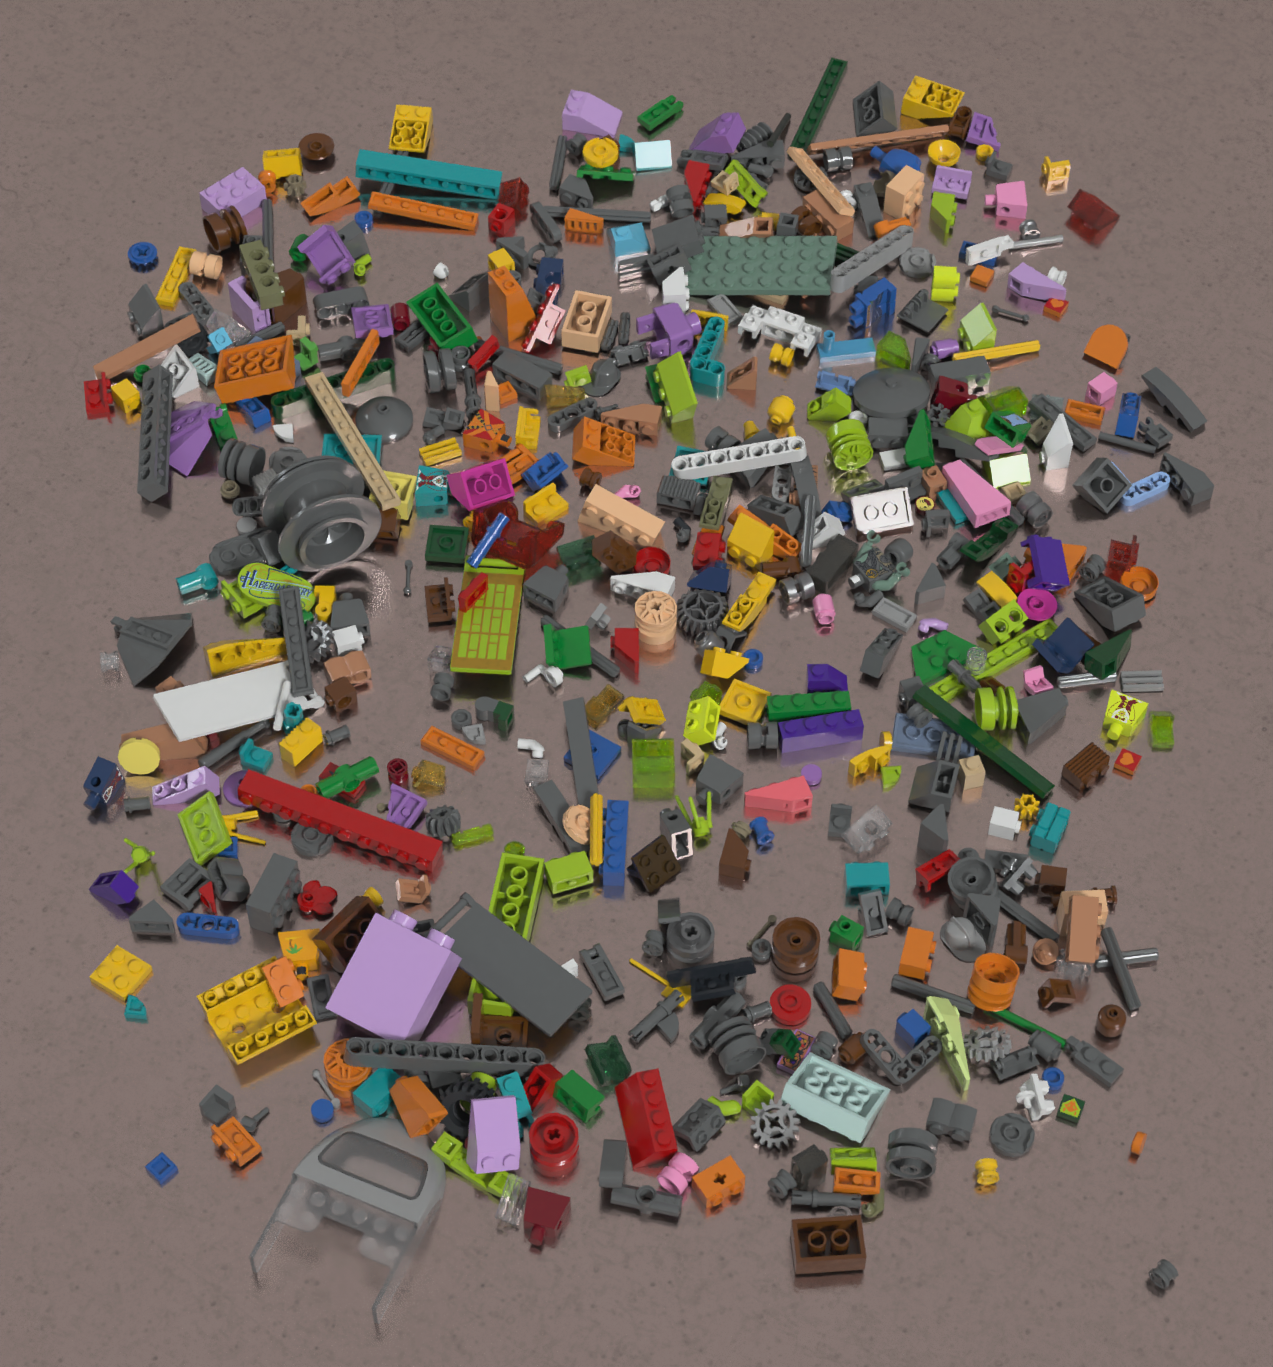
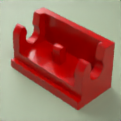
M948 849L915 869L916 884L919 887L924 885L925 892L927 893L931 890V883L947 875L951 867L960 858L952 850Z

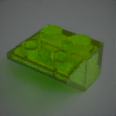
M1006 386L977 397L988 411L989 416L993 411H1013L1020 417L1026 415L1028 398L1019 386Z
M674 738L632 739L633 788L675 787Z

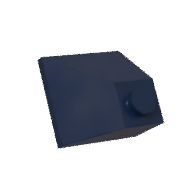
M724 560L710 562L691 574L687 587L726 593L732 580V565L727 564Z

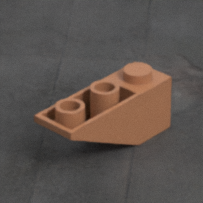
M753 217L720 225L719 236H738L740 238H750L752 236L768 238L774 236L775 226L773 217Z
M639 404L601 413V423L626 432L658 436L662 420V406Z

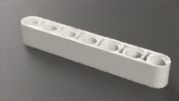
M799 436L678 456L672 461V469L675 477L693 480L802 461L807 456L804 439Z

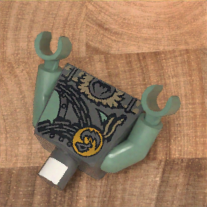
M874 530L868 531V542H864L853 561V576L848 578L851 588L855 589L861 585L869 593L876 590L889 591L901 580V576L907 577L910 574V569L906 568L907 564L900 562L895 567L877 546H872L881 540L879 534L872 539L875 533Z

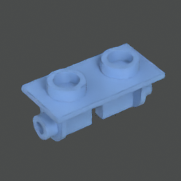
M822 370V372L818 371V380L815 388L830 391L837 387L846 395L852 396L853 388L857 381L852 379L851 376L839 375L836 377L835 373Z

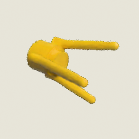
M258 811L222 815L231 837L266 844L265 840L232 832V830H236L237 820L257 818L259 816Z

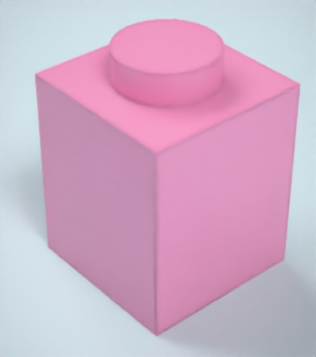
M1103 372L1088 382L1086 396L1100 406L1115 396L1118 383L1113 377Z

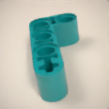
M712 317L708 320L690 361V378L695 382L714 387L723 385L725 380L724 364L714 360L724 338L725 322L720 317Z

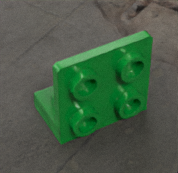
M552 624L543 625L546 664L548 666L558 667L561 670L592 664L590 633L587 625L556 630Z

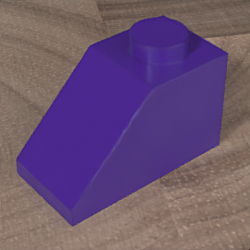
M807 664V694L848 691L847 675L829 664Z
M118 870L100 873L88 890L118 905L130 903L135 898V892L139 886L126 873Z

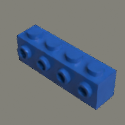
M607 800V808H603V821H606V826H603V839H605V844H603L604 862L599 865V875H603V885L624 886L629 801Z

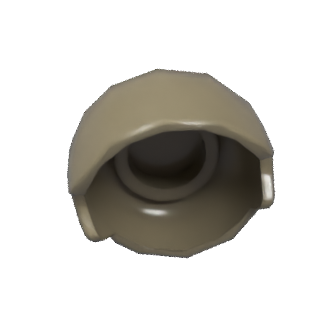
M890 170L881 172L882 178L875 180L873 183L877 197L885 198L886 185L896 176Z

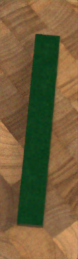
M831 57L790 147L803 149L807 153V148L813 143L846 71L848 61Z
M924 685L912 696L914 700L1043 799L1054 789L1055 785L929 687Z

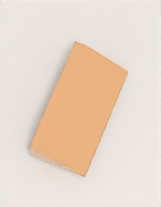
M488 371L484 383L485 409L500 411L499 386L492 372Z

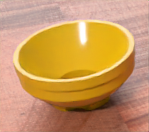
M937 140L931 143L928 148V158L936 166L950 167L956 164L960 158L961 151L959 146L950 140ZM939 158H946L948 161H947V162H941V161H939L938 159H939Z

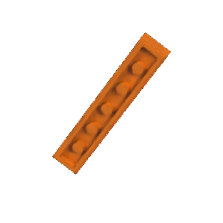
M372 191L368 203V209L475 231L479 214L374 191Z

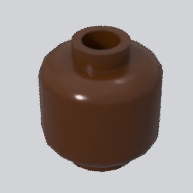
M1113 1004L1102 1007L1096 1019L1098 1031L1106 1037L1120 1035L1126 1024L1127 1017L1125 1011Z

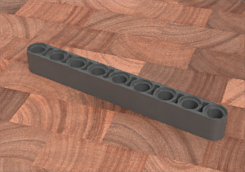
M354 1037L347 1041L343 1059L346 1064L353 1067L470 1074L482 1072L487 1075L504 1076L518 1071L519 1076L529 1077L535 1066L544 1064L545 1055L536 1048Z

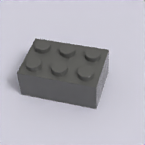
M273 853L246 903L251 928L272 935L275 934L277 928H281L286 911L291 909L295 894L300 892L302 887L300 870L296 860Z

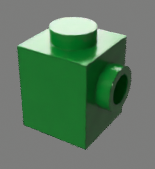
M841 915L838 921L834 920L829 927V941L842 949L854 951L863 938L864 927Z

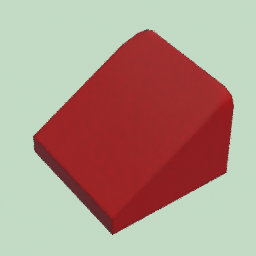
M212 881L199 889L201 902L215 914L217 913Z

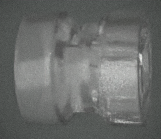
M976 646L968 650L965 668L969 669L971 674L978 675L984 672L987 661L985 649Z

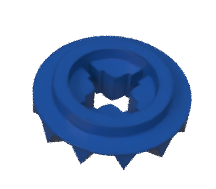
M148 242L136 243L129 248L128 259H130L131 263H136L137 266L140 264L146 266L147 263H153V259H157V249Z

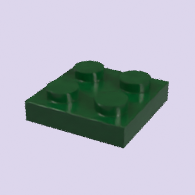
M430 525L425 550V561L465 563L469 527Z

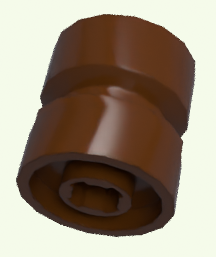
M799 206L792 211L791 214L799 215L798 233L801 236L819 234L822 229V222L806 206Z

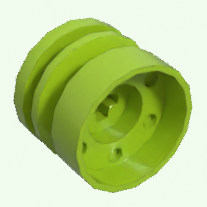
M856 419L842 420L832 425L826 432V441L837 468L847 471L855 470L866 465L873 457V449L861 421Z
M1007 686L1004 692L1002 687H998L996 696H994L991 687L977 688L974 700L976 724L984 731H993L996 721L1000 730H1004L1006 724L1009 730L1015 729L1018 717V703L1014 688Z

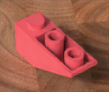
M803 775L791 777L779 783L774 782L765 787L750 789L744 794V805L754 808L796 812L812 807L813 795Z

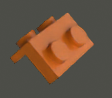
M281 956L277 960L261 967L279 1008L304 996L302 992L304 990L303 983L299 978L296 979L293 972L295 967L290 958L287 959L286 956Z
M234 1116L218 1128L215 1124L210 1127L212 1132L210 1137L217 1147L222 1146L229 1161L232 1163L235 1161L240 1167L262 1151L261 1146Z

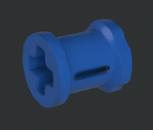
M763 816L755 818L749 824L750 829L757 836L756 841L759 845L767 844L775 837L773 831H770L767 825V818Z

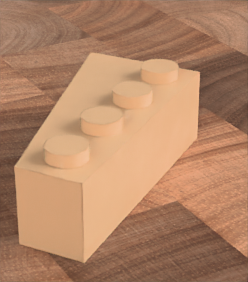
M595 484L587 497L578 518L580 523L605 532L611 530L621 538L645 547L653 546L665 521Z

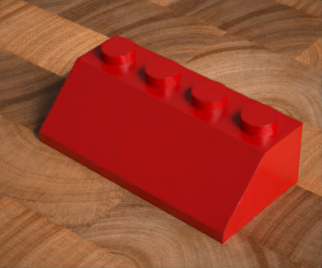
M659 1069L636 1072L614 1087L633 1169L669 1162L678 1152Z

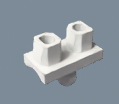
M1031 1074L1030 1079L1020 1087L1021 1092L1016 1095V1101L1019 1104H1024L1025 1108L1029 1109L1032 1121H1038L1042 1115L1051 1114L1055 1106L1053 1100L1044 1099L1043 1096L1049 1092L1048 1082L1046 1080H1039L1037 1074Z

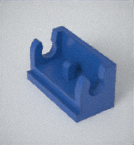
M549 452L521 475L534 492L543 488L569 466L565 464L557 452L553 454Z

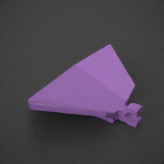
M193 401L171 412L169 465L187 477L212 436L208 419H217L222 416L223 410L219 408L215 411L216 405L214 403Z

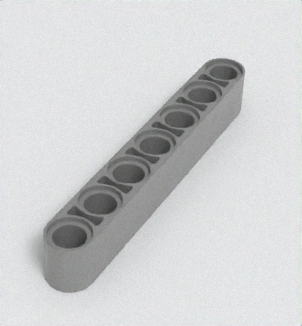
M908 225L899 226L831 271L830 290L835 293L845 292L906 252L907 249L912 247L913 227Z

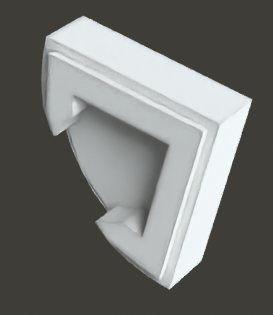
M292 424L273 425L276 436L284 439L285 442L294 443Z

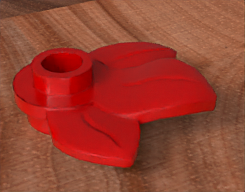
M312 880L303 886V892L297 897V904L304 912L315 911L321 915L330 914L334 910L329 903L336 898L338 892L329 886L321 887L318 880Z

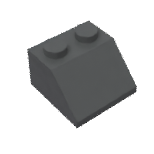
M144 284L128 303L129 312H127L130 322L135 324L134 328L137 335H141L143 340L164 329L161 308L148 285Z
M1096 458L1072 486L1086 501L1104 513H1108L1132 484L1108 458Z

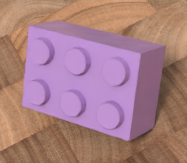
M243 167L199 193L201 208L207 214L215 212L219 216L221 209H226L228 206L233 205L241 217L261 206L263 199L267 200L265 186Z

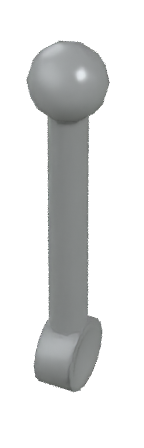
M318 1069L313 1070L312 1076L318 1079L331 1099L333 1107H339L340 1100L334 1097L320 1076L321 1072Z

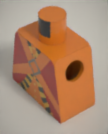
M481 408L463 432V446L489 453L494 452L498 445L508 448L512 441V437L506 435L505 423Z

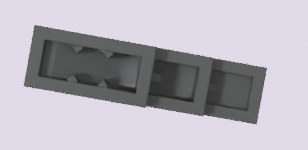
M1154 367L1141 376L1161 406H1167L1176 420L1181 418L1190 432H1193L1208 421L1185 392L1158 367Z
M931 426L932 439H939V447L955 449V457L991 461L999 457V454L987 455L975 446L977 440L950 429Z
M551 779L534 787L533 790L550 824L554 825L563 843L565 842L570 853L585 851L586 854L589 853L590 844H580L574 841L564 829L562 822L563 814L570 806Z
M680 897L658 900L659 924L682 922Z

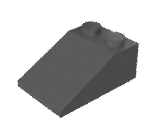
M1106 576L1074 591L1075 597L1098 622L1114 632L1120 631L1123 627L1135 623L1146 616L1143 594Z

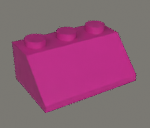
M505 458L488 461L446 475L451 494L468 511L515 496Z

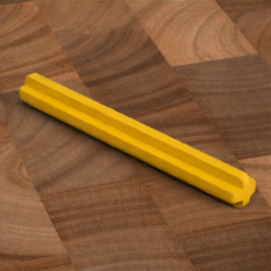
M1038 340L954 353L952 361L985 356L987 360L1039 351L1040 344Z

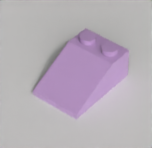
M571 90L562 113V129L603 137L609 134L614 138L623 111L588 92Z
M510 1095L471 1099L466 1163L476 1174L518 1170L520 1138L516 1097Z

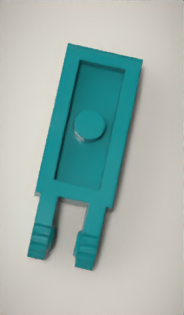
M518 1071L497 1078L496 1083L501 1096L514 1095L516 1097L518 1119L526 1117L530 1130L531 1125L534 1123L533 1113ZM518 1120L519 1138L524 1137V1131Z

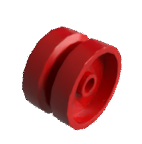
M547 1113L534 1121L529 1131L530 1156L533 1162L542 1170L558 1172L569 1168L576 1161L579 1153L578 1128L572 1119L560 1113Z

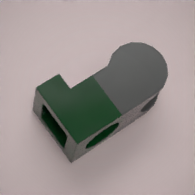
M483 696L475 701V714L480 720H489L497 723L498 729L506 732L514 718V705Z
M766 1028L760 1037L766 1048L767 1055L772 1053L782 1054L786 1059H793L802 1044L791 1029Z

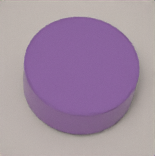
M808 764L802 768L801 776L804 775L808 785H816L821 781L822 770L815 764Z

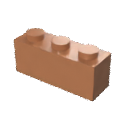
M818 189L803 197V205L822 222V229L827 236H837L839 241L853 233L854 219L848 215L839 214Z
M1080 895L1069 897L1065 962L1091 965L1095 963V960H1098L1099 947H1096V938L1100 937L1101 926L1097 925L1098 916H1101L1102 903H1099V897Z

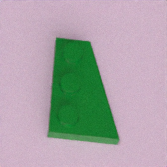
M585 163V165H582L577 170V177L583 178V174H589L594 179L608 176V179L633 181L636 171H631L629 167L613 169L612 165L597 168Z

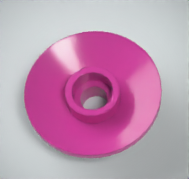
M1028 588L1022 591L1017 599L1018 605L1031 620H1047L1057 610L1055 597L1046 590Z

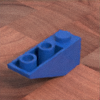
M1122 393L1115 435L1134 438L1141 403V396H1138L1136 393Z

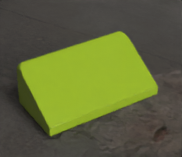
M830 1148L831 1174L834 1175L835 1167L877 1172L875 1148Z

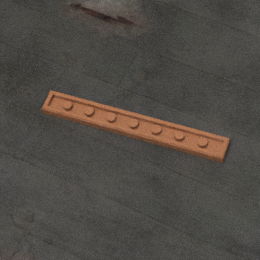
M948 124L811 143L807 148L808 155L822 154L824 149L835 148L837 151L839 147L843 146L857 149L942 137L949 131Z

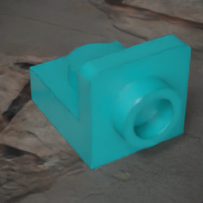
M250 738L239 749L241 765L264 773L273 758L272 752L254 746L253 739Z

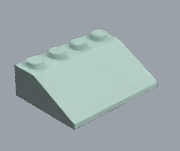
M810 1052L785 1084L781 1100L783 1101V1106L787 1103L791 1105L789 1111L796 1110L797 1114L806 1117L808 1120L817 1122L831 1131H836L850 1140L861 1143L869 1132L891 1089Z

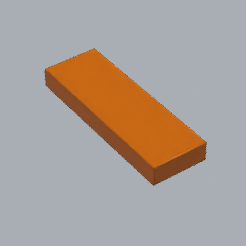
M431 726L420 740L421 745L472 770L476 768L485 756L484 751L434 726Z

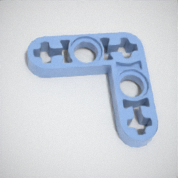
M1156 472L1133 483L1119 501L1125 506H1133L1168 489L1170 476L1165 472ZM1146 486L1150 490L1147 492L1142 491L1140 487Z

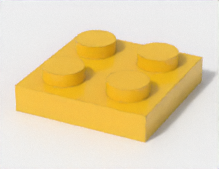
M734 678L719 705L721 707L720 715L745 725L748 722H758L766 708L767 696H772V693Z
M116 945L90 975V981L126 1002L128 995H131L152 971V966Z

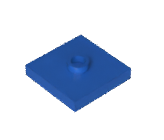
M589 729L596 778L599 780L621 752V746ZM569 749L564 755V761L572 765Z

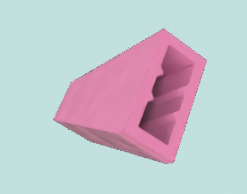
M961 460L949 462L942 466V474L947 480V488L974 528L1010 514L1011 501Z

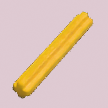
M594 793L590 797V864L599 866L602 864L603 796Z

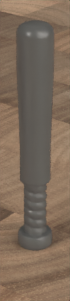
M269 720L257 722L251 728L241 731L198 759L199 766H206L208 768L246 742L253 734L263 728H269Z

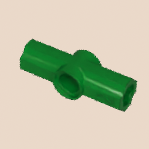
M369 756L351 766L349 764L341 765L335 770L333 775L315 783V787L319 796L328 799L342 791L351 792L355 790L362 781L379 773V768L375 759Z

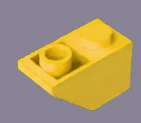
M714 647L713 650L705 649L700 673L728 679L749 662V658L741 657L742 653L730 651V654L725 653L726 649Z

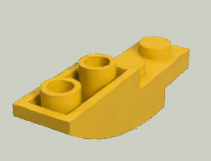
M758 572L743 595L740 594L723 619L722 624L739 632L744 630L767 603V597L775 587L776 579Z

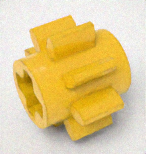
M1023 793L1020 799L1015 798L1014 811L1019 812L1020 819L1031 820L1032 816H1037L1039 812L1040 801H1036L1033 794L1025 795Z

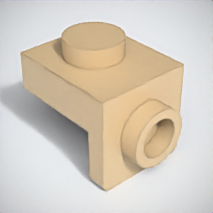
M721 171L711 180V186L728 196L739 186L738 173L734 171L729 175Z
M298 316V330L286 331V335H292L293 346H299V340L310 335V323H306V316Z
M688 738L682 741L681 755L688 760L686 773L690 776L694 772L700 771L704 766V752L698 744L692 743Z

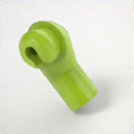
M714 1096L707 1100L719 1106L723 1116L738 1114L741 1111V1105L736 1100L720 1101Z

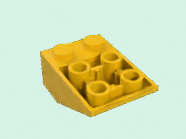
M915 75L903 97L901 114L915 119L953 117L965 92Z
M396 104L389 150L424 153L432 130V107Z

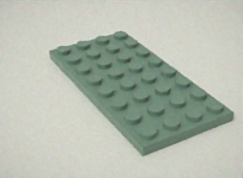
M704 236V252L688 258L692 270L685 273L688 275V286L685 287L689 288V295H830L831 271L835 265L838 239L837 236H770L768 238H758L756 236L750 238Z

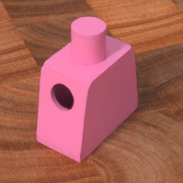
M1024 181L997 184L994 195H985V206H995L997 216L1025 219L1027 198Z

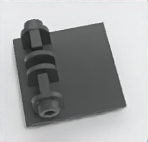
M923 289L918 291L897 314V317L929 333L947 313L948 309L928 299L929 292Z

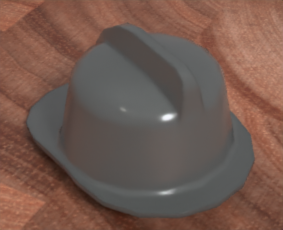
M611 357L597 360L592 365L589 372L592 382L583 385L582 388L590 396H602L610 391L621 378V372Z

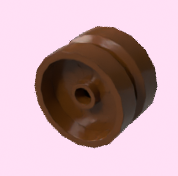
M791 917L779 922L774 928L771 947L772 959L777 967L785 972L797 974L810 970L816 964L821 938L819 930L814 923L800 917Z

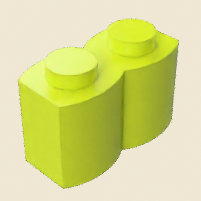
M934 266L931 285L932 301L953 302L954 297L958 296V286L956 284L960 282V273H957V267Z

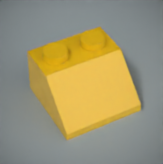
M740 513L727 540V553L734 558L742 560L750 567L760 570L762 562H767L773 555L774 530Z

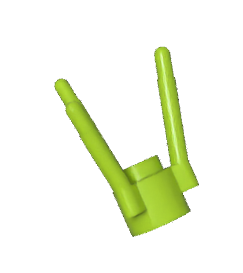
M707 792V820L704 817H698L695 804L690 796L688 800L694 818L691 821L682 801L676 795L677 804L689 823L694 837L710 834L709 829L713 828L711 821V792Z
M124 838V842L133 848L131 856L134 860L124 870V873H128L138 866L139 863L148 861L150 856L155 855V851H150L145 846H138L137 843Z

